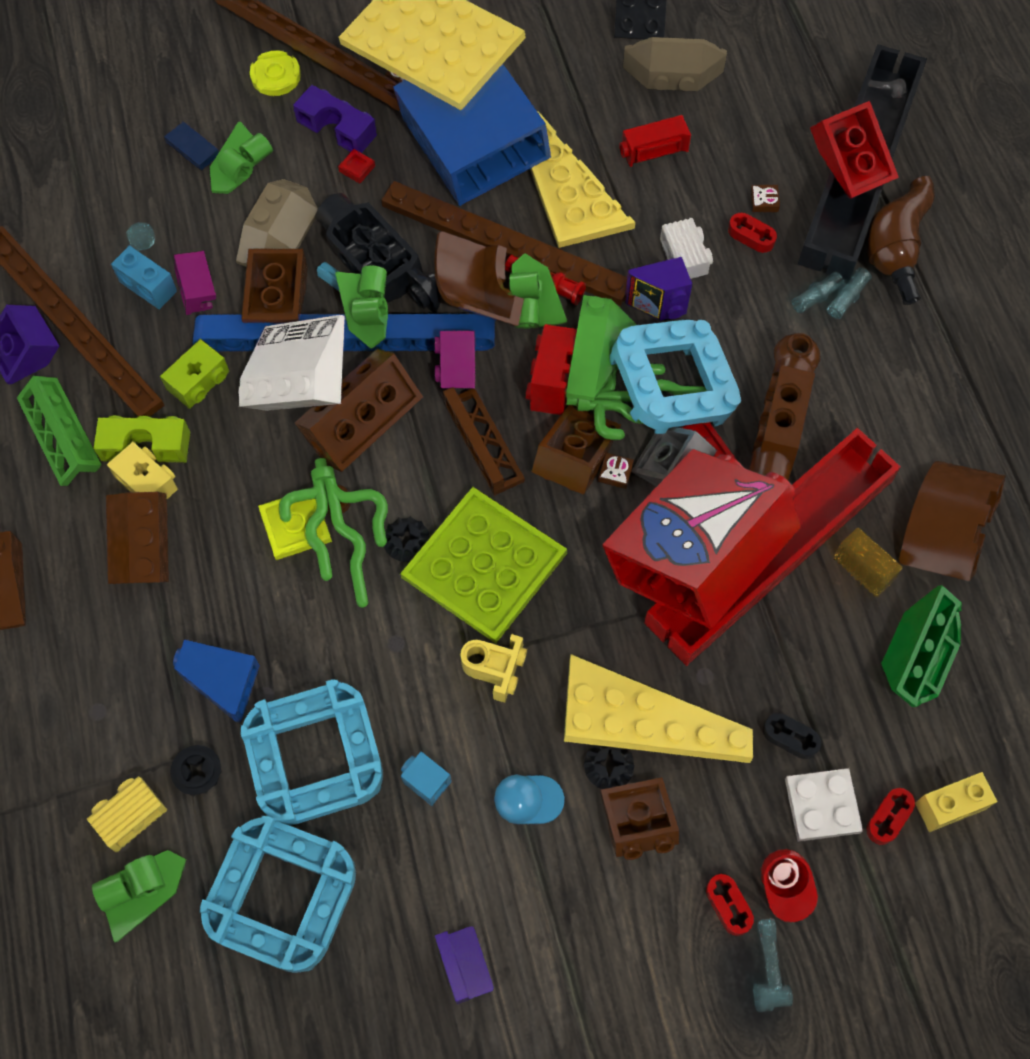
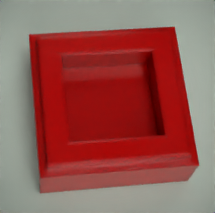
M353 149L340 163L338 169L340 173L360 184L374 169L375 161Z

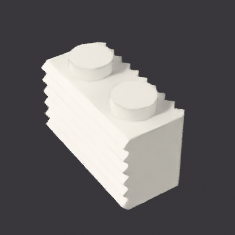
M693 218L675 221L668 225L664 224L660 240L667 259L682 257L690 279L708 275L710 264L713 263V257L710 249H705L703 245L704 235L700 226L696 227Z

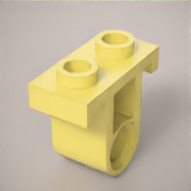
M513 634L510 637V649L481 640L468 641L461 649L462 668L472 678L495 684L493 699L505 703L508 694L513 695L515 692L518 677L514 676L517 665L523 666L527 649L523 648V637ZM474 654H480L484 657V660L479 664H473L468 659Z

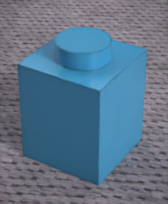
M420 752L416 758L411 756L401 768L403 772L401 775L402 782L431 806L452 782L451 775L423 752Z

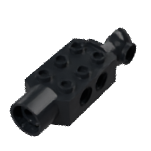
M343 193L333 194L322 202L317 211V220L327 230L326 236L333 253L352 273L361 274L362 267L364 266L382 267L387 271L384 294L386 302L399 299L407 292H410L421 308L425 309L427 307L433 313L437 312L441 304V294L437 287L435 274L432 272L427 275L423 274L418 254L369 202L354 205Z

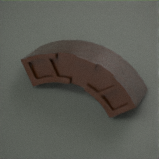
M443 231L437 234L434 259L435 278L438 290L446 303L493 320L518 326L524 298L513 295L509 289L503 286V282L506 280L505 257L507 248L499 245L485 247Z
M935 461L926 474L915 500L900 552V564L970 581L976 574L986 537L985 534L981 533L982 527H985L986 522L991 523L992 517L1000 504L1006 476Z

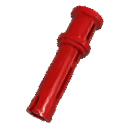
M510 255L505 264V271L512 273V264L519 258ZM550 272L558 295L571 300L572 304L578 305L584 295L586 283L583 281L578 283L571 280L562 272H557L556 274Z

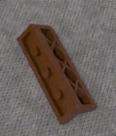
M454 387L443 391L444 405L493 495L495 496L524 483L525 478L476 389L472 388L461 394H457ZM472 398L476 404L474 413L467 412L462 402ZM475 421L487 424L489 429L486 436L478 433L474 425ZM487 444L498 446L501 449L498 459L490 455ZM500 466L511 469L515 477L504 482V478L499 471Z

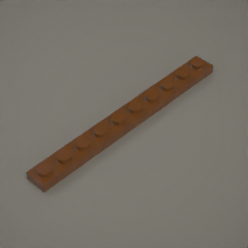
M214 0L218 5L226 7L234 12L235 15L253 23L255 27L268 32L275 39L288 44L295 51L303 53L311 58L312 61L330 69L332 73L350 81L352 85L370 93L372 97L387 103L392 109L400 111L393 86L399 83L258 0Z
M393 181L381 200L382 207L437 230L485 247L494 245L507 248L505 257L507 259L510 255L520 258L526 253L548 267L550 272L555 274L562 272L567 278L578 283L583 281L586 283V292L601 298L612 299L619 306L625 300L626 276L401 183Z
M1 226L0 266L136 417H150L165 405L159 396L5 228Z

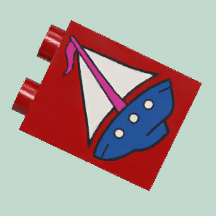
M692 449L602 546L619 585L712 629L801 528L793 501L795 490L787 479L777 473L769 472L763 476L745 469L735 458L729 455L721 454L716 458Z

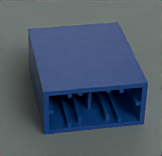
M504 64L497 69L462 110L457 109L405 79L393 86L405 124L459 206L551 158L546 123Z

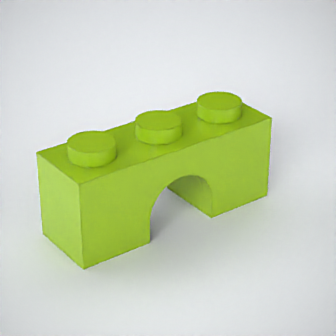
M113 415L108 418H98L93 449L101 461H111L132 442L137 445L148 441L152 442L151 450L158 462H187L190 430L184 419L175 416L158 419L148 416L123 418Z

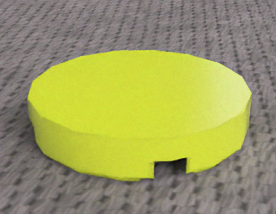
M265 52L257 57L258 60L255 63L251 64L250 78L252 84L262 94L280 96L289 93L296 88L300 81L301 70L295 57L292 58L287 55V52Z

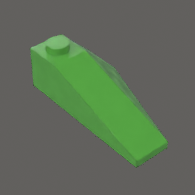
M583 296L566 397L594 401L608 382L614 368L618 367L617 364L611 365L610 363L613 345L623 329L635 326L636 323L612 299Z

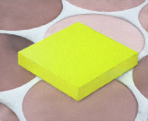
M281 499L258 506L276 560L312 549L305 537V526L317 508L316 499L293 503L290 507L291 520L288 522H283L280 519L279 503ZM324 519L317 528V536L324 544L332 542Z

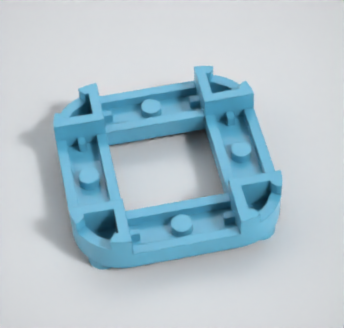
M679 320L630 326L620 332L613 345L610 363L611 365L617 364L634 406L630 414L635 422L639 419L648 427L655 429V434H665L672 427L713 422L714 426H719L730 417L741 402L739 388L716 335L711 331L710 324L705 320ZM683 350L685 356H693L707 391L663 397L647 355Z
M328 680L325 686L266 702L265 699L254 704L255 707L249 712L243 725H241V737L244 740L257 794V803L267 816L275 818L276 821L287 825L309 821L361 805L373 798L381 789L383 767L367 709L360 692L348 684L338 682V680ZM336 717L350 772L290 790L276 734Z
M269 816L250 820L241 827L238 826L231 836L233 841L208 897L201 902L200 913L203 927L212 940L224 947L287 972L310 971L323 959L329 948L355 884V864L344 847L335 841L325 840L276 821L275 818ZM265 853L321 875L296 936L238 914Z

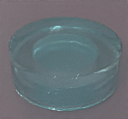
M135 223L127 230V239L134 249L145 250L150 248L155 242V233L147 223Z

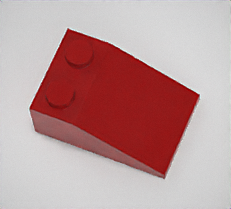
M870 101L822 120L810 127L820 155L849 198L899 178Z

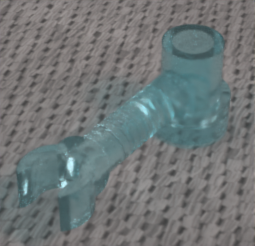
M761 919V921L757 922V928L761 944L763 945L768 983L755 984L753 997L756 1010L758 1012L773 1011L774 1007L792 1006L793 996L790 986H782L777 959L775 920Z

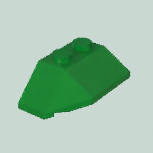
M943 585L934 588L904 612L881 663L891 690L911 707L920 706L922 703L939 696L961 644L959 612L961 611L962 602Z

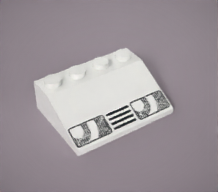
M336 315L265 326L240 378L238 391L239 407L268 411L341 404L345 316Z

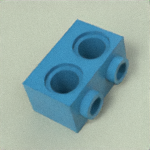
M130 245L111 263L119 282L157 309H160L177 292L171 274Z

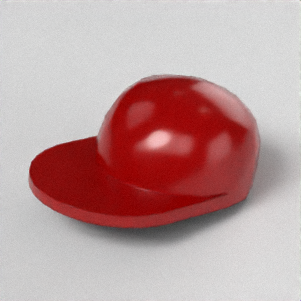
M782 849L770 853L762 864L761 879L771 911L777 918L786 922H797L807 918L814 911L818 901L813 874L807 861L798 852L790 849Z

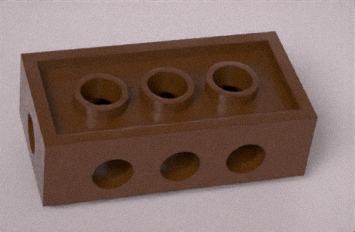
M377 349L342 380L341 404L313 406L295 422V425L319 457L326 459L327 466L342 472L419 402L423 396L395 354Z

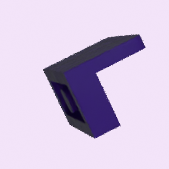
M470 926L448 934L446 931L435 935L457 1004L494 990L474 927Z

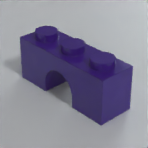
M311 85L293 105L296 121L316 133L325 125L338 124L335 127L337 143L350 152L355 149L362 153L377 136L375 119L369 113L361 112L352 107L347 101H341L332 96L325 89H319Z

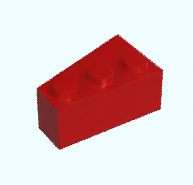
M545 324L542 335H537L535 351H538L537 358L532 360L531 383L528 382L526 399L530 400V411L562 415L564 412L577 329Z

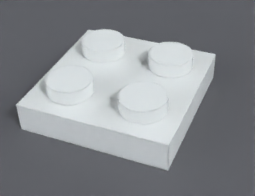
M849 768L793 775L785 778L798 842L860 834L863 831Z

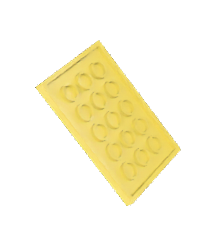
M373 0L339 36L341 45L459 110H462L526 38L523 29L467 0Z

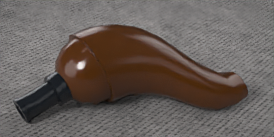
M922 176L913 180L910 184L909 192L882 207L872 217L868 228V260L878 271L892 277L893 283L897 284L903 305H911L921 299L913 279L915 277L913 267L917 264L920 254L919 224L931 208L935 198L934 184L930 176Z

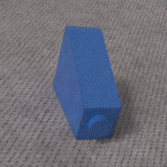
M184 640L182 648H178L174 655V669L181 678L234 721L241 723L260 667L255 656Z

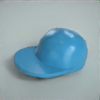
M516 774L506 777L499 783L495 791L494 802L499 815L509 823L545 824L553 821L560 815L564 806V793L560 785L547 776H523Z

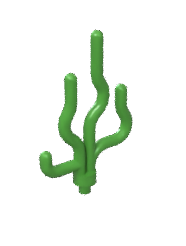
M650 364L654 375L665 373L666 368L664 365ZM618 367L614 368L608 382L594 401L566 397V405H577V411L594 410L596 432L601 437L610 440H622L625 433L622 429L606 426L605 411H616L634 423L644 424L639 419L637 422L633 420L630 414L632 408L624 403L632 402L628 391H614ZM657 380L661 391H666L675 396L707 391L705 386H682L669 380Z
M319 458L315 460L316 468L311 471L313 487L287 493L279 503L280 519L283 522L291 520L290 507L293 503L316 499L317 508L305 526V537L309 546L317 554L321 578L329 581L333 575L329 553L326 545L317 536V528L324 520L329 504L331 520L335 530L354 545V552L350 560V572L356 603L359 607L364 608L368 605V596L362 571L366 544L363 537L356 530L345 524L340 502L356 503L370 500L375 503L376 512L372 520V529L375 543L379 547H383L387 543L384 522L388 513V503L379 491L373 489H362L352 492L341 490L336 483L333 467L327 466L325 458Z

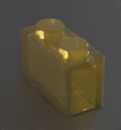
M859 527L841 542L834 555V560H838V564H842L843 568H847V572H851V576H856V580H860V584H864L865 588H868L874 597H878L889 587L903 569L896 560Z

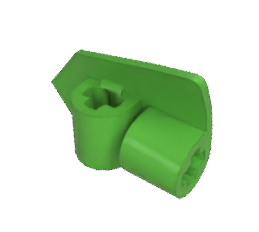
M241 122L236 124L210 166L212 193L229 194L250 177L253 167L273 152L272 146L266 137L261 133L253 136Z
M524 253L512 264V274H510V292L515 296L524 298L519 325L514 327L529 329L544 327L545 324L559 325L566 323L567 318L548 267Z
M379 266L362 267L361 274L336 272L335 275L348 329L369 348L373 349L386 338L388 305L384 294L387 271Z
M166 850L156 856L147 855L128 863L125 866V870L92 884L93 895L99 908L106 913L114 942H119L176 894L187 859Z

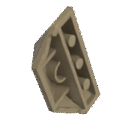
M651 37L634 45L625 46L623 68L647 89L699 91L724 72L727 50L720 49L705 39Z
M285 179L267 183L243 224L236 259L237 264L247 267L248 249H299L318 211L307 187Z

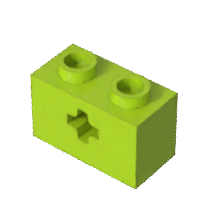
M200 339L160 377L166 390L190 409L196 403L201 402L216 384L223 382L230 371L225 358Z

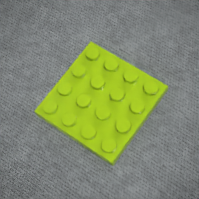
M472 487L400 575L403 580L496 644L567 555V548Z

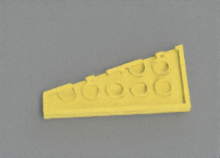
M539 113L546 123L551 158L530 168L558 248L635 229V221L630 216L627 217L621 210V205L616 200H612L605 192V187L581 160H577L572 154V149L567 143L564 144L557 137L556 131Z
M574 655L570 656L564 742L751 763L753 759V729Z

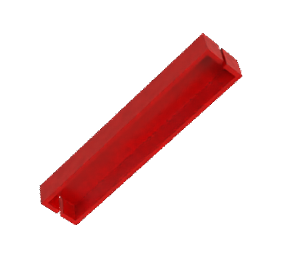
M856 428L792 484L795 490L793 501L801 528L712 629L658 603L647 611L644 624L662 642L668 639L667 647L686 666L689 665L891 484L901 466L882 449L877 452L870 465L868 461L877 445L860 429Z

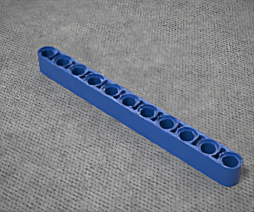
M300 314L299 321L336 315L345 316V314ZM388 314L386 338L371 349L349 331L345 316L343 351H375L377 349L384 351H435V337H440V331H475V351H486L495 346V320L478 314ZM199 315L195 318L193 345L201 339L215 351H254L265 326L284 323H243L242 315Z

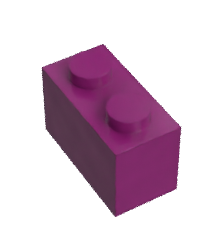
M440 331V337H435V354H440V365H435V381L441 382V388H475V331Z

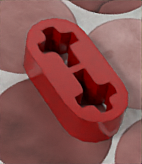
M736 213L730 219L728 233L735 240L761 253H767L774 248L777 233L771 226L746 213ZM741 224L745 225V227L743 226L741 227V229L736 227L740 226ZM764 236L768 238L764 241L759 240L762 239Z
M896 788L884 797L866 827L867 835L872 842L878 845H885L897 837L915 807V799L908 790ZM898 797H901L904 800L902 805L905 808H901L896 814H893L891 810L895 806V802L892 799L896 800ZM887 818L890 820L886 831L890 835L885 833L883 836L877 834L879 828L875 824L880 825Z
M725 874L715 875L706 886L707 897L727 932L735 936L744 935L754 924L753 913L735 881ZM716 882H719L721 886L728 885L729 890L726 892V896L730 901L728 904L721 894L717 896L714 894L713 891L717 887ZM733 906L736 914L745 915L744 928L741 929L738 924L733 926L730 923L733 913L729 907Z

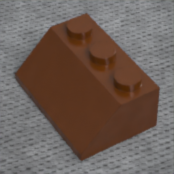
M128 492L106 495L108 584L169 582L167 494L162 492Z

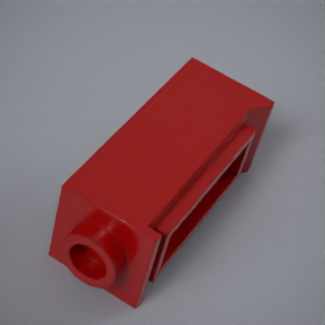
M683 115L623 130L622 142L619 143L620 153L623 158L627 159L629 166L633 167L635 162L639 163L680 151L689 152L691 133Z

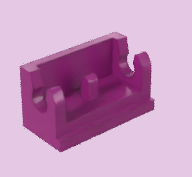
M204 251L174 255V272L186 315L212 309V302L202 303L216 299Z

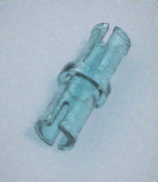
M858 268L847 284H843L839 288V294L826 309L831 317L841 319L850 305L858 301L860 292L872 279L871 274L866 269Z
M833 272L822 281L809 285L808 290L792 299V305L800 303L794 309L802 314L816 303L821 304L826 301L828 295L844 286V280L836 283L842 276L838 272Z

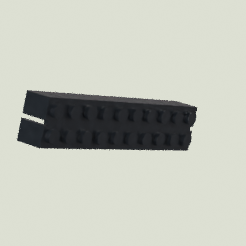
M877 44L854 107L870 101L889 153L893 159L927 58L905 52L898 73H893L900 50ZM831 171L806 237L798 265L820 272L822 268L827 269L826 274L850 281L883 185L849 198Z

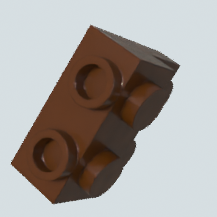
M662 777L601 790V798L616 857L624 856L626 860H634L641 857L645 851L655 849L657 853H667L673 850L674 845L679 844V828Z

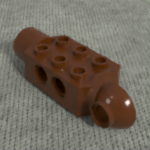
M804 333L786 335L777 342L774 348V359L776 362L769 388L765 395L764 409L760 417L759 431L754 442L749 467L750 471L763 476L769 472L777 473L788 481L799 449L815 377L814 371L820 362V350L816 342Z

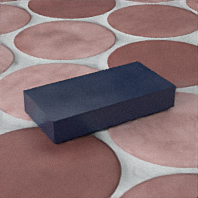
M184 121L164 136L167 144L201 171L213 162L219 153L215 146Z

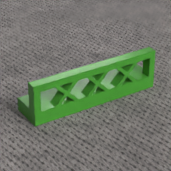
M33 376L18 395L17 400L60 486H68L79 472H96L100 468L101 463L58 379ZM32 394L34 395V408L29 401ZM42 413L45 417V430L42 426ZM53 435L55 436V438H56V440H57V441H56V452H55V450H54V448H53V446H52V445H53ZM64 457L70 466L66 472L64 470Z

